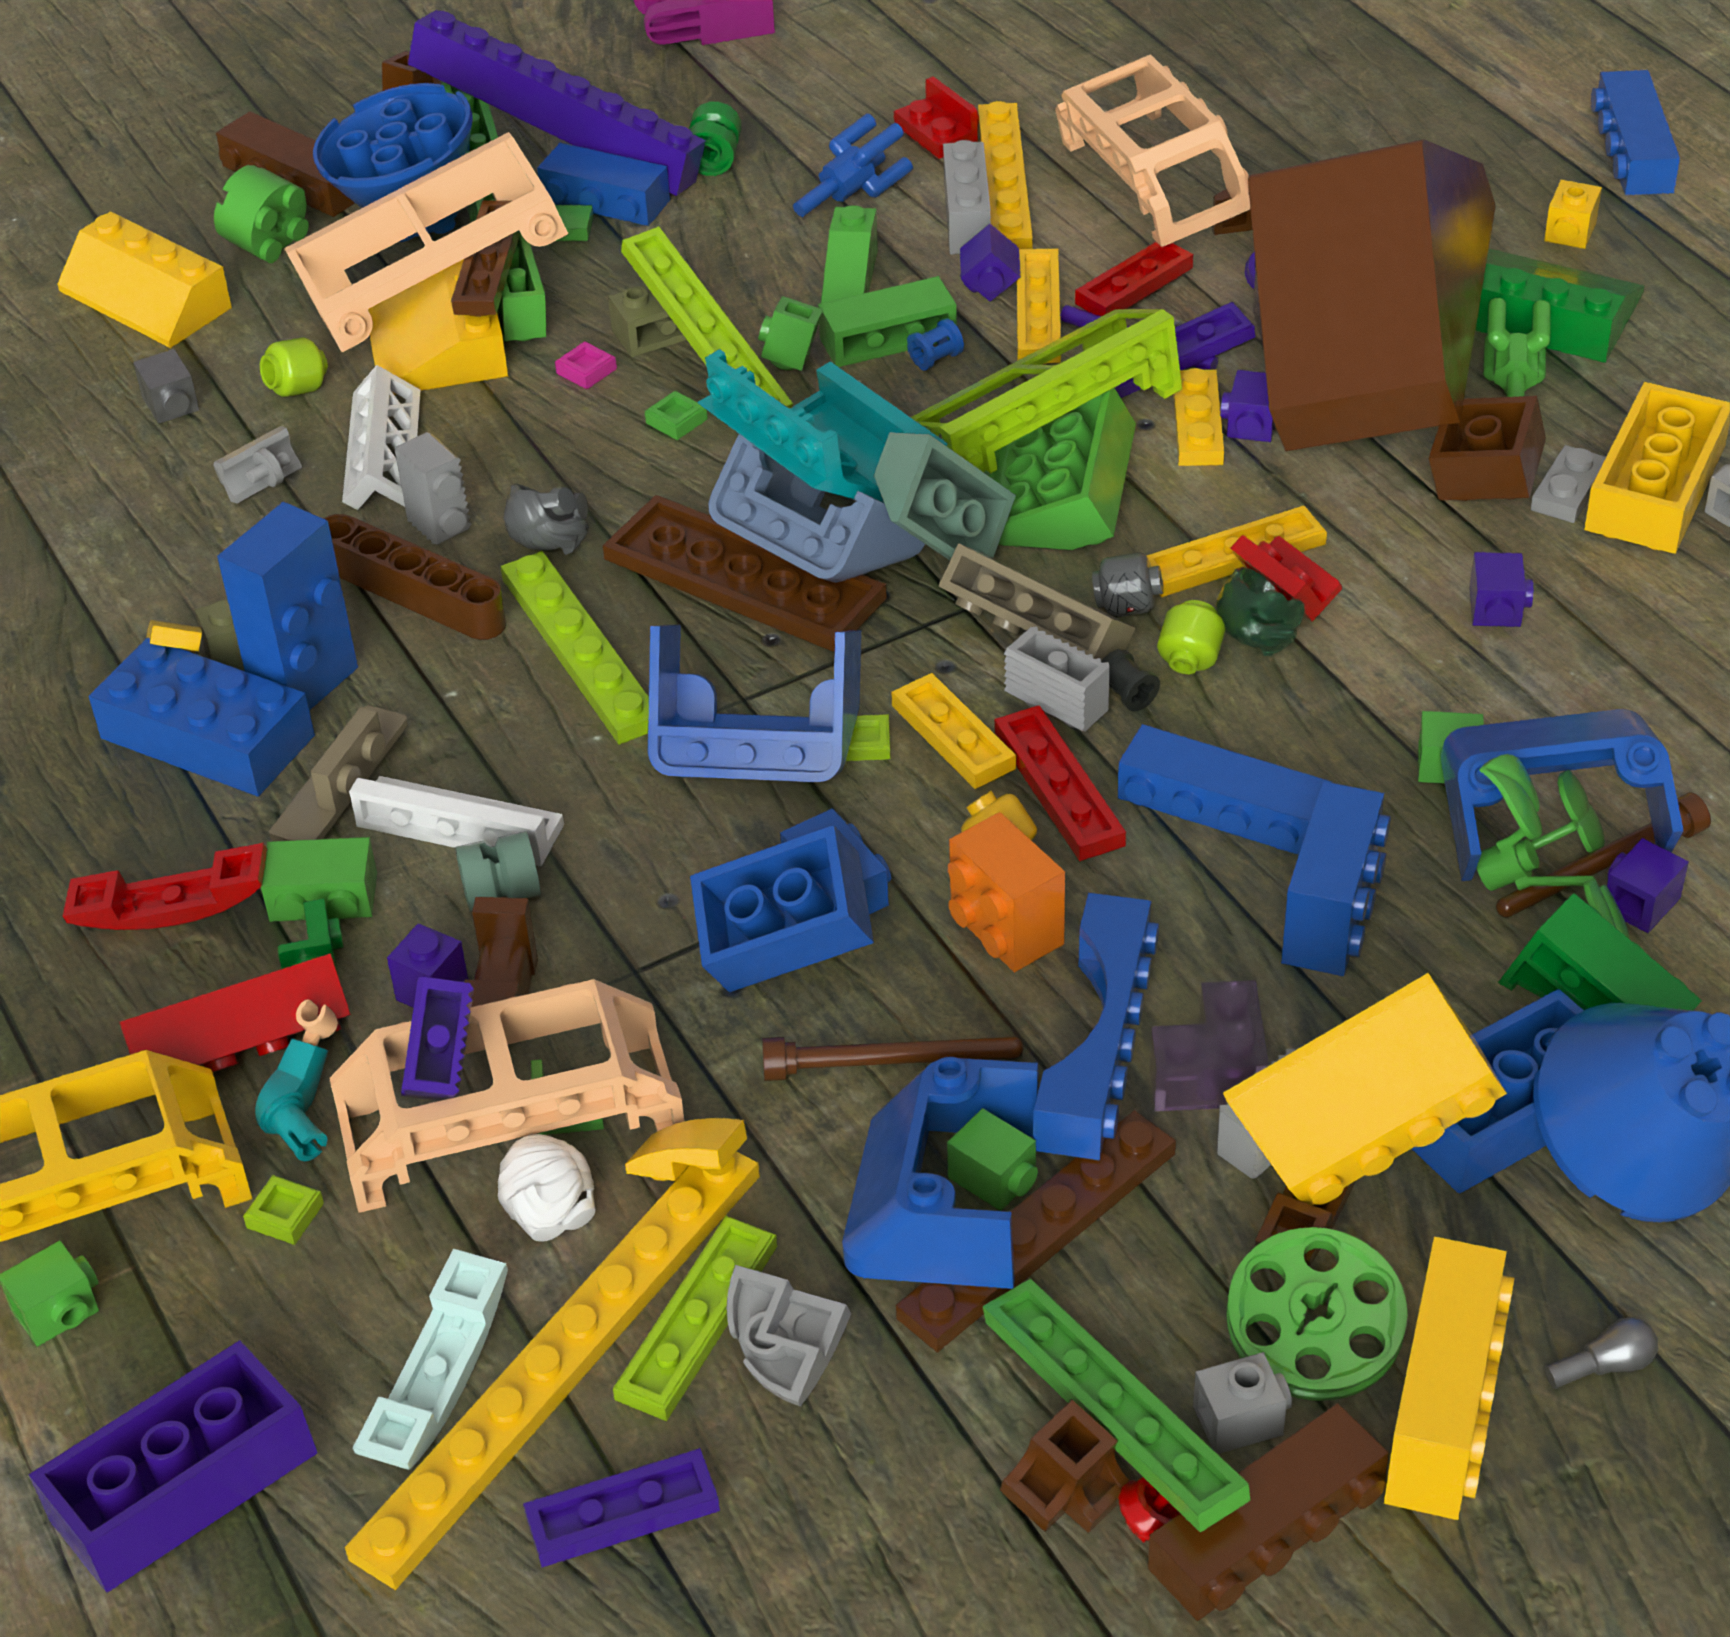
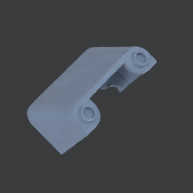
M738 434L709 499V513L717 524L810 574L834 583L912 558L920 553L925 546V543L890 520L884 502L857 491L854 498L856 502L851 506L839 507L830 504L828 510L820 507L819 505L825 491L810 487L740 434Z

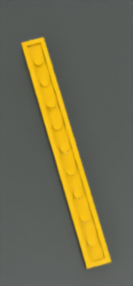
M736 1151L722 1169H701L697 1166L689 1165L345 1546L348 1561L396 1591L760 1177L758 1162Z

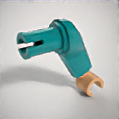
M309 999L303 1001L296 1011V1020L306 1030L302 1042L295 1039L290 1041L275 1072L260 1091L255 1105V1117L259 1127L265 1133L278 1134L294 1152L298 1160L303 1162L316 1158L322 1152L312 1141L313 1139L320 1146L326 1147L328 1138L326 1134L319 1130L305 1113L315 1098L329 1051L317 1047L319 1040L332 1035L337 1029L338 1024L334 1012L326 1004L322 1006L318 1016V1007Z

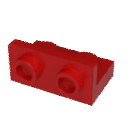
M934 76L925 80V99L913 101L910 105L894 111V123L899 124L903 132L938 159L943 158V144L955 143L961 140L978 142L979 114L977 109Z
M1242 534L1230 547L1249 574L1312 622L1343 588L1339 580L1280 536L1275 537L1269 544L1262 540L1257 546Z

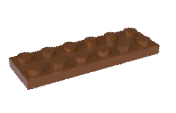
M655 495L602 545L604 560L835 652V632L857 630L887 598L886 584L864 575L836 583L818 578L717 524L710 515Z

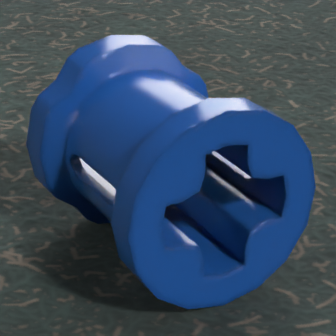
M948 318L940 320L937 323V327L923 334L915 332L907 338L909 355L914 364L922 371L932 368L935 361L948 355L952 357L958 356L964 350L962 334L957 325ZM935 342L938 343V346L936 347L933 346V343Z

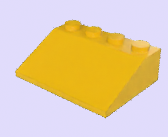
M463 260L368 309L373 322L369 336L375 366L382 367L421 391L508 377L498 314L475 317L471 315H454L451 299Z
M1429 973L1223 1093L1232 1110L1288 1189L1298 1200L1310 1205H1321L1331 1202L1343 1192L1344 1187L1363 1176H1372L1385 1171L1392 1165L1394 1158L1415 1146L1423 1147L1435 1142L1443 1135L1446 1128L1466 1117L1473 1118L1484 1114L1493 1107L1495 1100L1507 1094L1475 1038Z

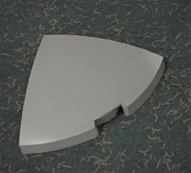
M735 1265L728 1289L727 1321L730 1334L733 1338L739 1340L746 1357L743 1363L763 1387L781 1399L801 1407L818 1383L832 1358L847 1326L851 1312L846 1304L794 1290L787 1279Z

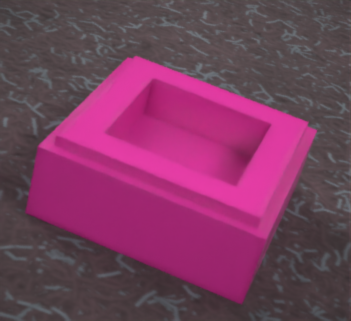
M585 341L555 361L556 374L585 389H589L617 369L614 356Z

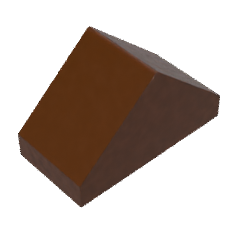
M1421 139L1249 175L1248 186L1269 411L1285 451L1436 427L1439 424L1460 423L1496 208L1483 164L1430 141Z

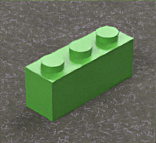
M939 276L818 304V308L823 309L819 321L820 340L831 360L838 367L908 351L907 338L909 335L915 332L923 334L937 327V323L940 320L948 318L957 325L956 303Z

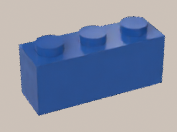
M559 143L537 167L538 177L551 196L554 205H592L593 214L649 226L670 201L667 166Z

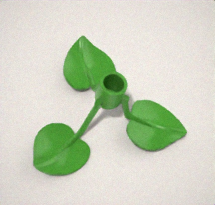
M1510 754L1500 755L1485 763L1479 771L1496 785L1520 827L1509 837L1497 841V845L1481 850L1477 871L1486 888L1494 891L1512 883H1516L1518 890L1531 886L1584 887L1589 906L1595 908L1603 918L1630 939L1626 922L1612 893L1606 885L1599 886L1594 877L1532 876V870L1539 868L1536 850L1576 830L1585 849L1589 853L1603 847L1605 844L1604 831L1593 807L1589 804L1587 794L1574 773L1566 770L1558 776L1559 793L1572 820L1568 824L1541 836L1542 825L1537 813L1540 808L1539 799L1523 763L1516 756Z

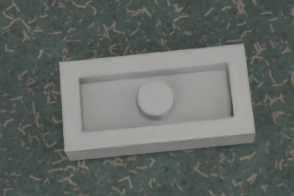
M1564 445L1532 497L1531 511L1575 523L1590 498L1591 486L1606 456L1592 453L1583 448Z

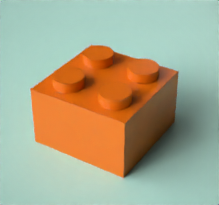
M1001 812L949 839L950 863L948 864V874L950 876L951 900L948 905L950 913L959 926L967 927L981 940L990 956L1000 958L1015 973L1064 945L1065 871Z

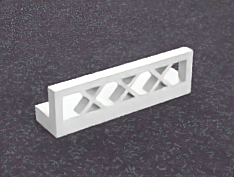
M378 365L373 368L353 392L342 502L356 510L363 505L374 491L405 507L397 460L386 444L391 443L394 449H396V446L417 437L421 390ZM392 392L406 399V403L400 404ZM393 416L403 430L398 431L389 417ZM389 471L398 485L383 477V472Z
M379 776L377 781L357 778L349 791L357 827L454 848L479 841H484L489 847L495 846L498 837L526 831L535 864L538 866H542L564 826L563 814L383 776Z

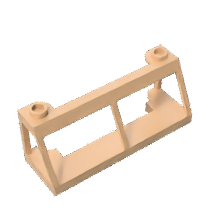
M508 132L284 249L341 352H344L363 342L369 336L373 322L368 309L518 230L522 237L534 246L548 245L568 235V232L551 196L513 136ZM491 193L495 201L514 200L437 241H433L425 229ZM416 232L419 234L425 245L423 248L351 284L344 271L345 269Z

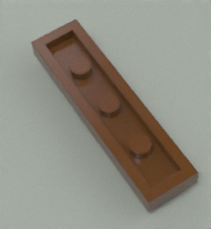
M514 200L482 201L477 219ZM519 230L463 260L451 299L454 315L481 317L497 314L520 236Z

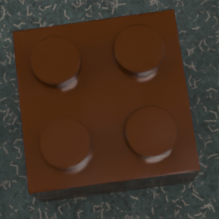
M1537 396L1464 399L1460 423L1439 424L1429 455V462L1439 500L1467 501L1471 499H1516L1530 497L1546 441Z

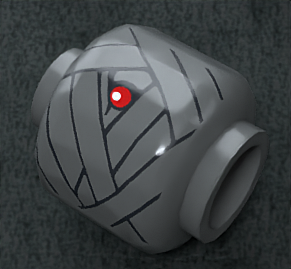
M1141 552L1107 557L1100 563L1099 570L1092 572L1093 590L1097 607L1105 608L1107 613L1115 618L1150 612L1155 605V595L1164 593L1160 566L1151 567L1149 559Z

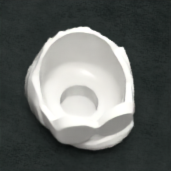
M530 1134L517 1140L511 1146L500 1163L498 1201L511 1219L516 1220L533 1240L540 1242L552 1240L565 1230H575L583 1227L594 1216L596 1210L593 1190L595 1188L590 1167L581 1152L564 1140H558L542 1134ZM587 1190L586 1198L575 1205L580 1194Z

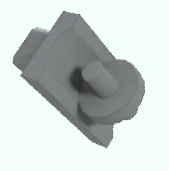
M282 426L275 428L214 462V468L220 483L224 485L230 501L234 503H239L268 486L275 487L283 482L284 477L302 468L300 460L291 447L288 430Z

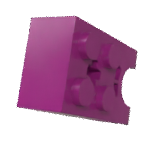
M633 0L636 8L645 15L644 28L648 38L656 44H670L699 39L702 45L775 33L773 0Z

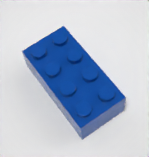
M149 637L89 695L101 739L257 797L264 792L315 736L305 692L180 648L150 644Z

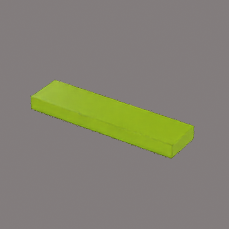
M729 1216L724 1217L613 1387L615 1401L667 1422L728 1325L727 1296L735 1265L762 1272L777 1248L776 1234Z

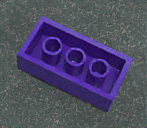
M239 1340L28 1475L51 1524L104 1591L108 1593L318 1452L299 1403Z

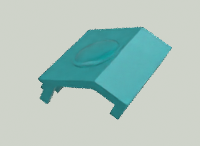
M719 349L705 357L708 372L706 384L710 395L697 403L814 489L854 499L857 491L884 502L874 473L890 432L928 434L947 446V442L831 361L816 370L819 391L789 409L758 387L755 383L754 373L751 371L747 372V368L743 365L737 369L729 366L726 354Z

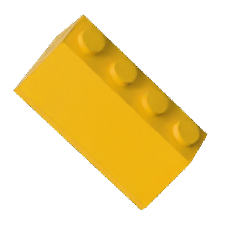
M111 211L99 216L94 222L79 231L57 284L60 292L169 348H172L232 308L223 266Z

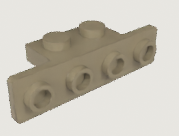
M370 705L360 707L310 771L311 777L269 830L271 840L323 839L350 804L351 797L349 791L356 779H368L408 726L406 715Z

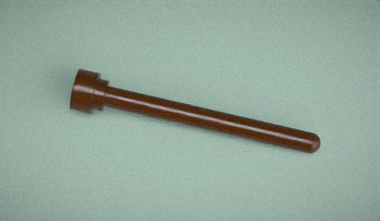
M1688 792L1677 798L1684 830L1681 836L1690 838L1710 827L1711 817L1705 802L1697 794ZM1652 823L1546 876H1592L1610 867L1620 853L1628 854L1642 838L1656 844ZM1531 886L1523 890H1516L1497 901L1496 911L1502 917H1511L1570 886Z
M784 1037L762 1038L764 1081L786 1080V1075L797 1074V1069L930 1063L945 1057L979 1060L1014 1059L1021 1056L1024 1050L1022 1041L1017 1037L796 1047L795 1042H785Z

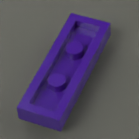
M700 1448L523 1503L525 1516L541 1567L720 1511L718 1495Z

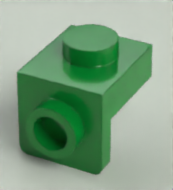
M324 898L303 902L308 940L278 946L277 950L281 969L331 953L338 974L335 950L344 948L339 917L329 919Z

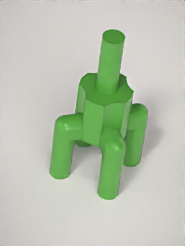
M1494 298L1488 304V329L1484 340L1483 375L1487 380L1494 381L1495 384L1501 386L1506 393V397L1525 396V390L1536 386L1537 383H1541L1545 379L1546 346L1550 342L1551 306L1547 301L1540 300L1534 303L1532 331L1527 335L1522 333L1510 334L1505 329L1506 302L1503 299Z

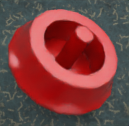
M1144 1477L1129 1481L1120 1490L1118 1500L1125 1523L1130 1531L1143 1543L1147 1540L1149 1541L1150 1534L1180 1514Z

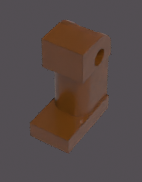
M475 897L472 915L480 954L474 980L464 981L470 983L474 988L471 1007L529 994L532 975L536 973L538 955L528 898Z

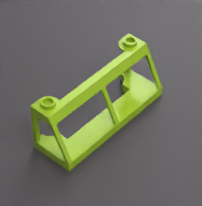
M1115 309L911 418L939 437L941 433L942 440L947 442L948 448L983 473L987 471L991 474L998 470L995 451L1133 378L1134 384L1144 391L1152 385L1154 392L1164 399L1182 390L1174 316L1163 309ZM1126 318H1145L1127 328ZM1082 344L1084 351L1058 365H1042ZM1024 374H1039L948 423H940V418Z

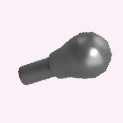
M1633 1317L1620 1318L1605 1329L1596 1339L1587 1343L1583 1351L1545 1366L1546 1377L1551 1386L1556 1389L1594 1372L1597 1375H1603L1610 1372L1641 1370L1653 1362L1658 1352V1337L1651 1325L1644 1320Z

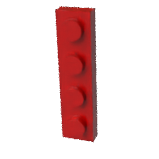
M1040 705L994 719L995 735L1016 754V767L1079 862L1126 846L1125 829Z

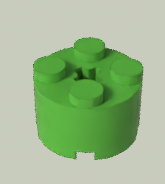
M254 165L242 167L226 182L222 190L228 192L223 205L217 202L214 211L215 229L222 238L268 263H273L279 258L284 247L292 241L298 242L306 236L309 222L305 219L306 198L302 188L267 169L258 168Z

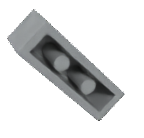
M961 140L955 143L943 144L944 191L950 254H960V248L988 224H991L984 142Z

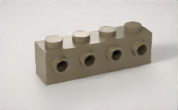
M959 543L939 584V587L958 596L955 602L956 605L980 616L983 609L994 614L995 618L992 623L1001 628L1018 634L1021 628L1027 631L1030 627H1038V631H1045L1046 635L1053 634L1054 639L1061 638L1062 643L1069 642L1070 647L1077 646L1078 651L1085 650V655L1093 654V659L1101 658V662L1110 652L1116 649L1126 650L1136 629L1003 562Z

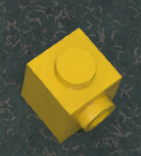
M1560 180L1549 205L1544 241L1586 249L1597 222L1602 187Z

